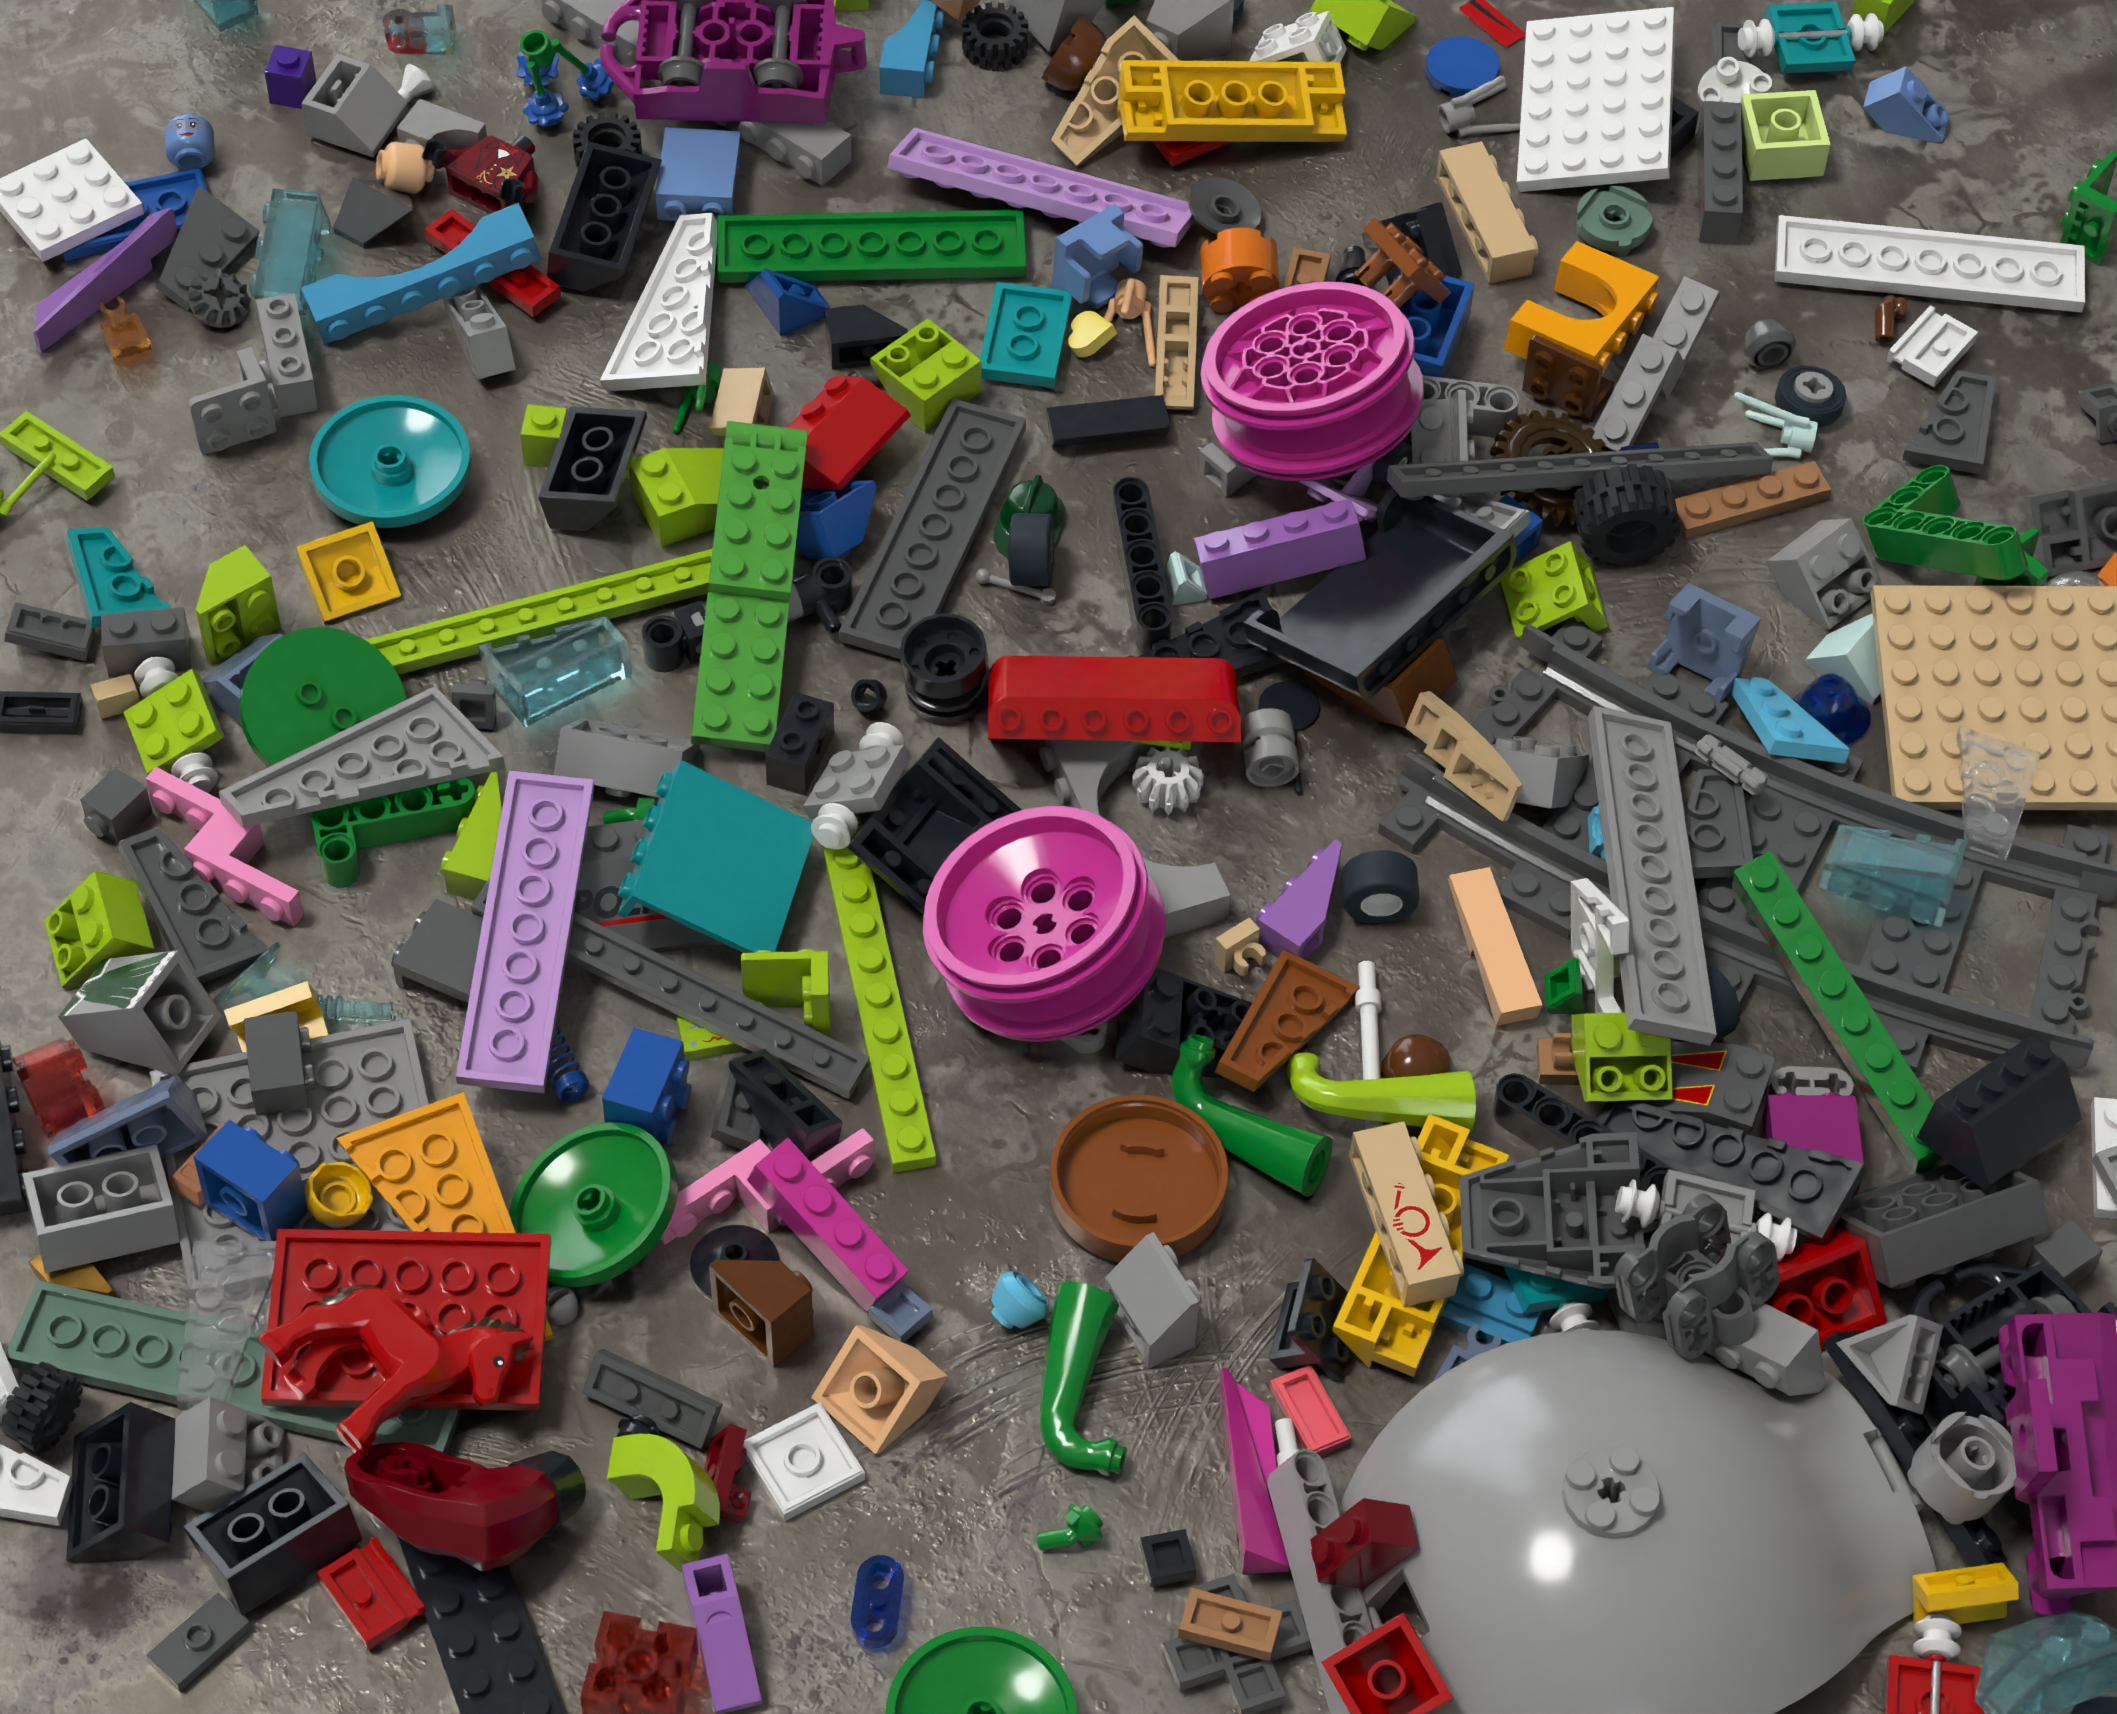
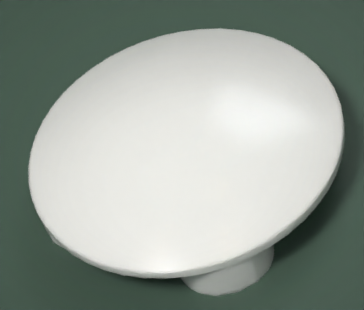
M1724 57L1702 77L1698 86V101L1701 108L1703 101L1740 103L1743 94L1773 93L1772 79L1768 74L1763 73L1752 64L1737 61L1733 57Z

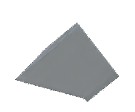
M1907 1315L1836 1342L1889 1405L1912 1413L1923 1414L1943 1325L1919 1316Z

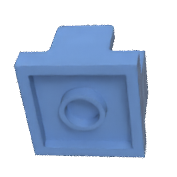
M1114 204L1056 237L1051 289L1066 290L1079 303L1087 302L1094 309H1099L1108 304L1110 299L1115 298L1116 287L1119 282L1109 273L1119 268V262L1132 273L1141 270L1143 244L1125 229L1123 225L1124 212Z

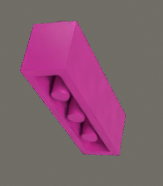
M789 1138L785 1139L754 1166L747 1179L750 1185L866 1313L871 1306L906 1276L909 1271L906 1266Z

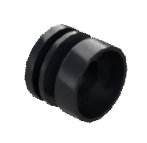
M946 613L927 616L913 624L903 636L900 647L905 689L910 707L920 717L940 724H954L967 721L981 712L988 702L989 686L987 645L981 629L973 621L963 616Z

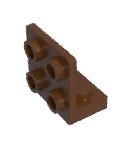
M1533 335L1529 341L1522 391L1536 399L1543 400L1591 423L1612 394L1614 382L1602 377V365L1538 335Z

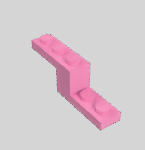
M155 767L146 777L152 804L164 814L172 813L186 820L192 828L199 831L184 848L187 859L193 864V870L205 883L209 882L211 885L223 890L232 900L238 903L246 902L259 909L270 920H281L294 927L303 917L299 891L247 865L264 845L260 824L243 828L221 804L220 799Z
M862 1128L811 1163L836 1189L851 1178L861 1177L870 1169L874 1163V1139ZM761 1139L678 1192L672 1218L660 1238L664 1244L669 1243L676 1237L688 1235L693 1231L697 1223L712 1213L717 1214L724 1211L736 1197L768 1233L780 1225H787L747 1181L754 1166L771 1152Z

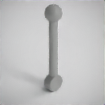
M984 568L979 569L975 575L977 582L980 584L990 582L1040 598V602L1043 605H1052L1056 600V592L1051 588H1044L1041 591L1029 586H1014L1010 583V580L991 575L989 570Z

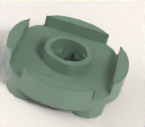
M1610 186L1609 191L1597 193L1598 188L1590 190L1580 199L1575 217L1576 236L1595 248L1610 251L1614 256L1623 257L1628 255L1631 249L1640 246L1650 234L1653 217L1652 213L1650 214L1647 209L1648 202L1641 194L1622 186ZM1614 216L1620 217V221L1613 222L1606 219H1612Z

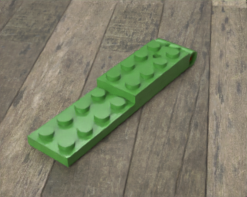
M727 421L691 735L692 744L767 752L776 733L808 430Z

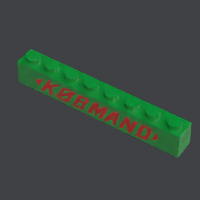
M1770 850L1734 870L1732 888L1914 1173L1922 1171L1943 1159L1917 1138L1934 1103L1772 851Z

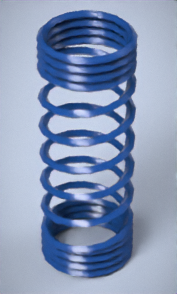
M555 1025L558 1032L554 1035L553 1040L561 1037L563 1041L552 1047L551 1052L562 1046H566L567 1051L554 1059H550L547 1077L551 1079V1085L554 1087L559 1100L565 1102L574 1101L588 1091L590 1083L585 1073L578 1071L580 1064L573 1062L575 1054L568 1053L570 1045L564 1044L566 1037L559 1035L561 1028ZM567 1055L572 1056L570 1062L561 1065L559 1068L550 1069V1066L555 1061ZM569 1065H577L576 1070L568 1072L561 1077H554L557 1072ZM549 1071H555L552 1076L549 1074Z

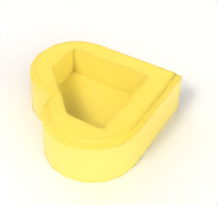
M1085 311L1073 319L1071 323L1073 332L1069 336L1068 344L1077 357H1088L1111 340L1117 332L1113 324L1096 312Z

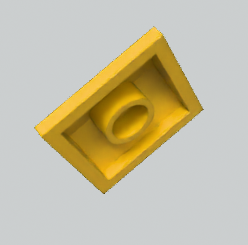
M373 521L296 546L295 548L308 590L324 623L401 598V593Z

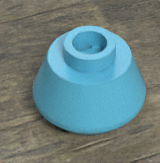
M1017 1271L1004 1272L1000 1275L991 1297V1302L994 1305L991 1313L1003 1326L1012 1329L1015 1325L1023 1329L1048 1315L1049 1301L1034 1283Z

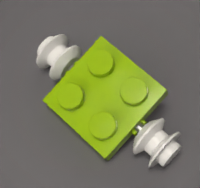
M150 657L144 660L134 673L136 682L140 684V693L144 699L124 711L148 775L155 767L167 773L171 771L173 776L208 793L216 785L218 774L212 768L213 762L211 757L200 752L223 739L224 734L201 676L193 669L178 676L174 673L175 665L172 660L165 657Z

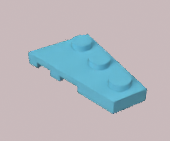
M1753 677L1751 680L1734 679L1730 693L1770 755L1836 763L1846 762L1850 749L1771 681L1761 677Z

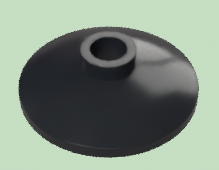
M745 1225L723 1226L706 1234L696 1244L690 1259L691 1276L698 1290L712 1300L709 1265L715 1260H730L727 1258L728 1256L737 1254L742 1256L738 1260L780 1261L777 1248L767 1235Z

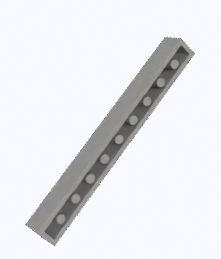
M541 0L542 14L549 21L561 25L572 32L577 38L587 41L598 49L603 44H611L615 47L616 60L626 66L636 64L638 21L632 20L623 23L617 31L616 40L613 42H606L601 38L605 20L625 0ZM650 80L657 86H663L660 80ZM826 120V123L714 121L731 131H741V138L744 141L756 145L767 152L773 159L782 161L795 169L804 178H809L822 187L852 161L851 134Z

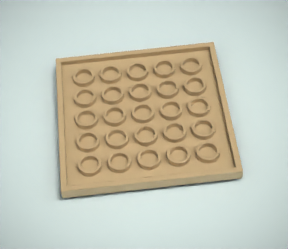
M1873 585L1870 595L1892 796L1933 810H2117V586Z

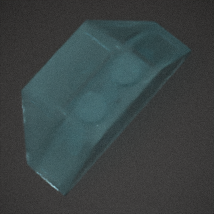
M2070 1609L2067 1613L2055 1616L2045 1615L1989 1635L1974 1701L1986 1714H2052L2117 1690V1629L2099 1617Z

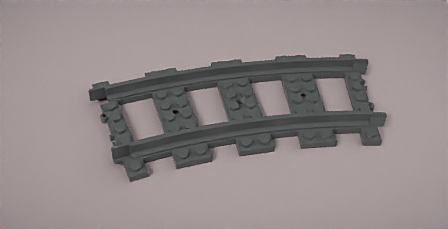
M1571 618L1566 621L1553 637L1530 624L1523 628L1521 646L1547 662L1548 666L1542 676L1529 668H1523L1511 681L1510 692L1509 689L1502 685L1491 688L1488 699L1489 706L1471 724L1491 745L1496 744L1497 738L1513 739V736H1521L1556 698L1586 716L1589 715L1593 706L1671 722L1680 781L1688 768L1696 772L1703 769H1715L1711 766L1713 761L1707 763L1695 753L1698 741L1705 735H1712L1722 742L1720 747L1726 745L1752 764L1751 769L1757 767L1768 775L1767 787L1757 796L1743 789L1745 794L1751 796L1746 805L1753 860L1771 850L1797 892H1799L1831 829L1899 853L1860 966L1844 960L1842 962L1914 1074L1916 1073L1925 1043L1992 1062L2030 1035L2039 1042L2046 1044L2053 1053L2066 1062L2067 1067L2075 1069L2086 1067L2094 1041L2091 1038L2073 1034L2075 1020L2082 1019L2089 1006L2088 998L2084 994L2079 993L2082 985L2086 959L2093 956L2096 943L2086 941L2081 935H2097L2100 923L2094 917L2097 900L2113 902L2117 898V866L2104 863L2109 839L2108 833L2068 824L2063 845L2059 847L1998 830L2004 810H1933L1856 783L1855 780L1861 771L1863 760L1848 754L1845 763L1770 755L1764 745L1719 726L1727 714L1729 703L1723 700L1718 703L1711 696L1704 694L1703 690L1669 673L1667 675H1660L1653 672L1645 685L1640 687L1592 661L1591 659L1602 648L1603 638ZM1407 752L1404 755L1402 773L1398 778V786L1407 794L1379 823V834L1413 854L1436 828H1439L1511 870L1498 888L1506 908L1566 939H1569L1571 936V881L1588 878L1611 901L1606 861L1601 859V853L1598 857L1589 853L1587 818L1594 806L1598 807L1599 804L1593 757L1589 761L1568 806L1556 808L1543 827L1540 828L1511 812L1508 821L1502 822L1444 778L1443 775L1446 768L1437 761L1432 766L1411 752ZM1733 877L1708 878L1697 899L1706 965L1719 970L1729 980L1737 994L1740 1006L1752 983L1805 1002L1732 888ZM1980 880L2052 899L2030 1017L1943 993ZM1916 917H1922L1927 920L1928 926L1922 929L1917 928L1913 925L1912 920Z

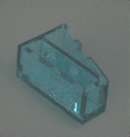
M273 188L271 201L265 202L263 208V224L266 227L264 237H259L257 240L256 258L259 260L257 273L253 272L251 274L249 292L251 296H254L255 301L257 299L295 293L299 315H306L308 306L301 287L316 282V275H313L315 261H322L324 249L318 248L322 234H330L332 225L319 193Z
M606 616L555 628L556 634L531 640L528 634L516 637L518 642L516 644L492 649L491 643L478 646L486 682L491 686H495L496 694L525 728L633 675L626 639Z
M1839 825L1824 865L1819 887L1829 890L1838 896H1847L1871 904L1880 910H1889L1911 917L1919 923L1942 927L1970 840L1956 839L1955 845L1931 842L1930 835L1917 834L1915 840L1892 838L1890 830Z

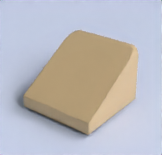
M131 674L90 684L101 719L122 714L140 701Z

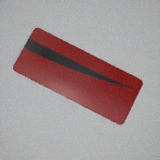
M1471 0L1459 7L1462 13L1504 47H1508L1526 36L1524 31L1485 0Z

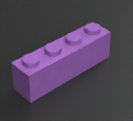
M1351 498L1194 538L1209 599L1366 560L1360 525Z

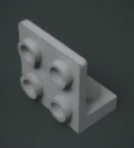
M1457 390L1450 399H1423L1417 420L1410 430V446L1412 448L1410 464L1469 461L1475 459L1474 440H1467L1468 424L1473 423V401L1466 400V390Z

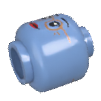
M193 114L178 116L169 121L164 133L165 155L168 161L183 171L199 167L202 169L213 160L215 152L214 130L211 124L204 118Z

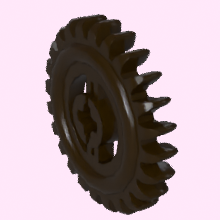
M1533 410L1529 417L1525 414H1518L1515 421H1507L1503 430L1497 432L1494 438L1495 443L1492 445L1489 453L1493 456L1492 459L1528 457V452L1531 448L1539 444L1548 443L1554 445L1544 448L1539 456L1609 451H1602L1606 443L1602 439L1593 438L1595 431L1592 428L1582 429L1583 422L1579 419L1572 423L1569 421L1568 414L1562 413L1560 418H1556L1555 413L1551 410H1547L1544 416L1539 411ZM1583 485L1573 486L1570 490L1537 488L1534 492L1530 493L1507 490L1500 491V496L1514 492L1515 496L1513 499L1518 503L1524 501L1526 503L1525 508L1531 512L1535 508L1538 509L1539 518L1543 522L1548 514L1551 513L1553 515L1554 527H1557L1563 520L1564 515H1566L1568 525L1572 527L1576 523L1573 500L1575 499L1577 489L1583 488Z

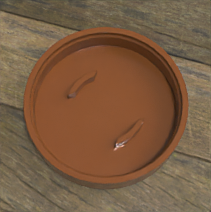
M1139 1094L1117 1096L1100 1101L1075 1116L1061 1132L1054 1146L1050 1167V1197L1057 1219L1069 1236L1079 1245L1107 1260L1119 1263L1146 1235L1152 1232L1156 1234L1163 1246L1167 1244L1172 1248L1176 1258L1196 1248L1211 1234L1224 1210L1228 1183V1164L1222 1143L1215 1131L1201 1116L1175 1101L1158 1096Z

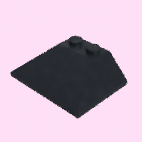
M937 737L896 783L881 810L873 811L851 838L847 848L924 914L930 885L948 856L965 839L983 826L1022 809L940 737Z

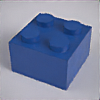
M633 1027L602 1097L605 1123L631 1124L647 1131L662 1147L663 1144L669 1145L676 1130L675 1116L679 1109L684 1110L686 1108L692 1090L691 1084L687 1083L690 1062L685 1060L683 1041Z
M229 1119L193 1156L205 1204L273 1249L276 1247L277 1230L292 1229L308 1212L304 1192L305 1187L302 1183L298 1160L284 1149L277 1151L266 1144L263 1137L251 1127L246 1126L242 1128Z

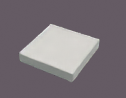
M821 1402L744 1440L743 1447L747 1449L746 1460L784 1522L865 1480V1471Z

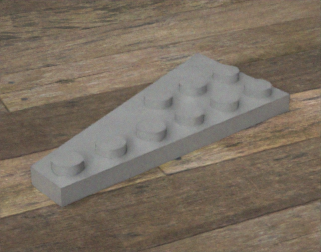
M434 686L219 791L221 804L244 828L505 768L504 756Z

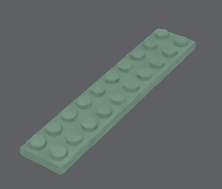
M37 1280L6 1351L8 1361L15 1368L30 1371V1368L34 1365L39 1367L40 1362H48L73 1375L81 1383L191 1408L211 1396L261 1415L280 1428L336 1441L341 1440L337 1435L335 1427L357 1408L263 1406L261 1390L265 1349L257 1340V1337L265 1332L263 1330ZM405 1408L397 1416L386 1420L380 1425L372 1445L410 1442L423 1444L447 1454L463 1409Z

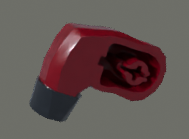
M394 1442L372 1445L365 1454L358 1450L346 1459L344 1467L350 1495L400 1538L422 1552L456 1557L480 1571L508 1565L526 1553L541 1537L557 1534L559 1525L580 1509L586 1495L585 1479L578 1465L570 1456L552 1450L512 1462L508 1467L487 1468L476 1462L450 1456L423 1444Z

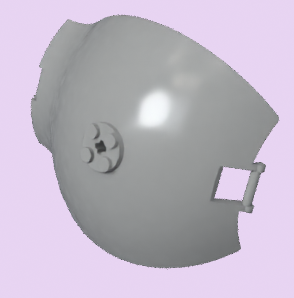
M1576 1330L1542 1334L1506 1343L1478 1354L1447 1371L1422 1389L1398 1411L1376 1437L1359 1463L1339 1506L1341 1516L1363 1498L1410 1505L1418 1549L1362 1590L1372 1630H1375L1383 1625L1377 1612L1406 1581L1428 1630V1633L1420 1640L1454 1696V1700L1435 1714H1774L1802 1699L1829 1681L1883 1630L1912 1614V1575L1937 1572L1918 1515V1512L1924 1507L1920 1495L1913 1493L1878 1427L1874 1426L1860 1404L1836 1378L1823 1370L1826 1387L1820 1393L1789 1396L1776 1388H1767L1747 1373L1737 1368H1727L1718 1360L1703 1353L1697 1358L1689 1360L1671 1348L1667 1340L1623 1331Z

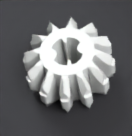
M1150 747L1147 757H1139L1136 762L1132 785L1134 790L1137 791L1139 803H1149L1151 813L1159 808H1164L1169 817L1173 808H1177L1185 813L1189 803H1197L1200 797L1201 786H1203L1204 774L1202 769H1199L1197 756L1187 757L1185 749H1179L1175 752L1171 751L1170 747H1164L1163 751L1159 752Z

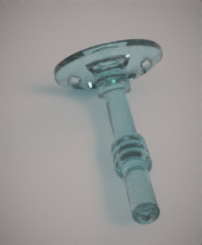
M277 941L229 983L213 1001L216 1004L227 1002L245 993H248L252 998L256 996L260 998L283 990L271 986L272 980L267 976L275 958L278 956L281 947L280 943ZM317 995L325 1021H331L332 1017H334L335 1021L339 1022L342 1017L392 1020V1003L345 1001L342 996H337L334 1000L332 995H327L326 999H324L323 995Z

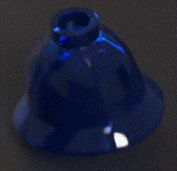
M1825 674L1817 678L1792 699L1845 745L1861 738L1871 723V713L1868 705L1857 694L1856 689L1847 679L1836 674Z

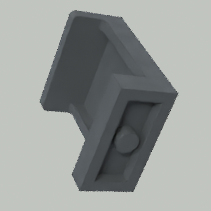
M435 899L428 911H423L417 917L413 933L405 944L401 943L393 954L391 965L394 969L396 985L405 988L412 979L468 1003L483 918Z

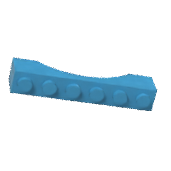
M921 0L912 18L897 33L884 41L879 67L880 94L924 98L927 83L933 84L935 61H931V59L939 55L940 35H937L936 32L937 30L943 31L945 11L930 0Z
M519 203L482 217L474 230L457 247L440 259L421 268L398 275L383 277H354L335 274L301 287V290L325 345L335 340L344 339L350 334L368 327L380 325L386 320L401 314L416 311L422 306L442 298L454 296L458 292L475 285L490 282L494 278L516 269L525 268L541 260L533 232Z

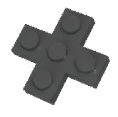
M1235 1573L1191 1587L1246 1602ZM1296 1600L1270 1607L1283 1611L1270 1661L1179 1637L1163 1642V1653L1179 1691L1224 1677L1239 1714H1255L1285 1704L1286 1694L1272 1661L1312 1648L1306 1624Z

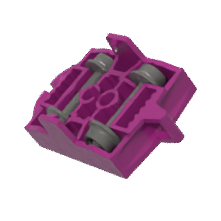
M625 0L607 17L601 34V38L604 41L613 42L616 40L617 31L623 23L632 20L639 22L635 65L623 66L615 59V47L613 45L603 44L600 46L601 65L610 79L635 105L636 119L826 123L837 73L862 70L867 66L865 33L860 29L836 25L834 0ZM851 47V51L842 50V48ZM644 80H660L663 86H644Z

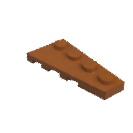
M1283 949L1221 1057L1215 1073L1253 1092L1256 1091L1290 1057L1298 1052L1353 1001L1355 993L1360 987Z

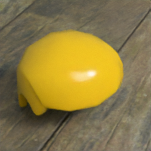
M345 1162L320 1164L308 1178L304 1191L308 1211L316 1221L330 1228H346L354 1225L365 1216L373 1202L370 1181L358 1167Z

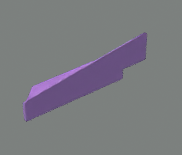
M172 208L149 215L124 241L37 304L36 329L33 331L38 351L42 353L153 270L151 258L173 243L178 236L174 210Z

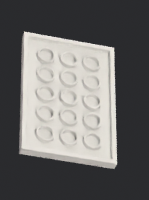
M1674 7L1527 21L1517 170L1519 192L1670 179L1676 23Z

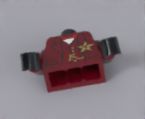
M519 135L511 144L495 136H487L479 143L459 150L448 149L446 144L438 140H427L421 158L432 160V165L436 169L446 168L450 195L488 214L517 203L519 205L533 204L537 200L539 178L534 170V160L531 156L535 152V146L526 136Z

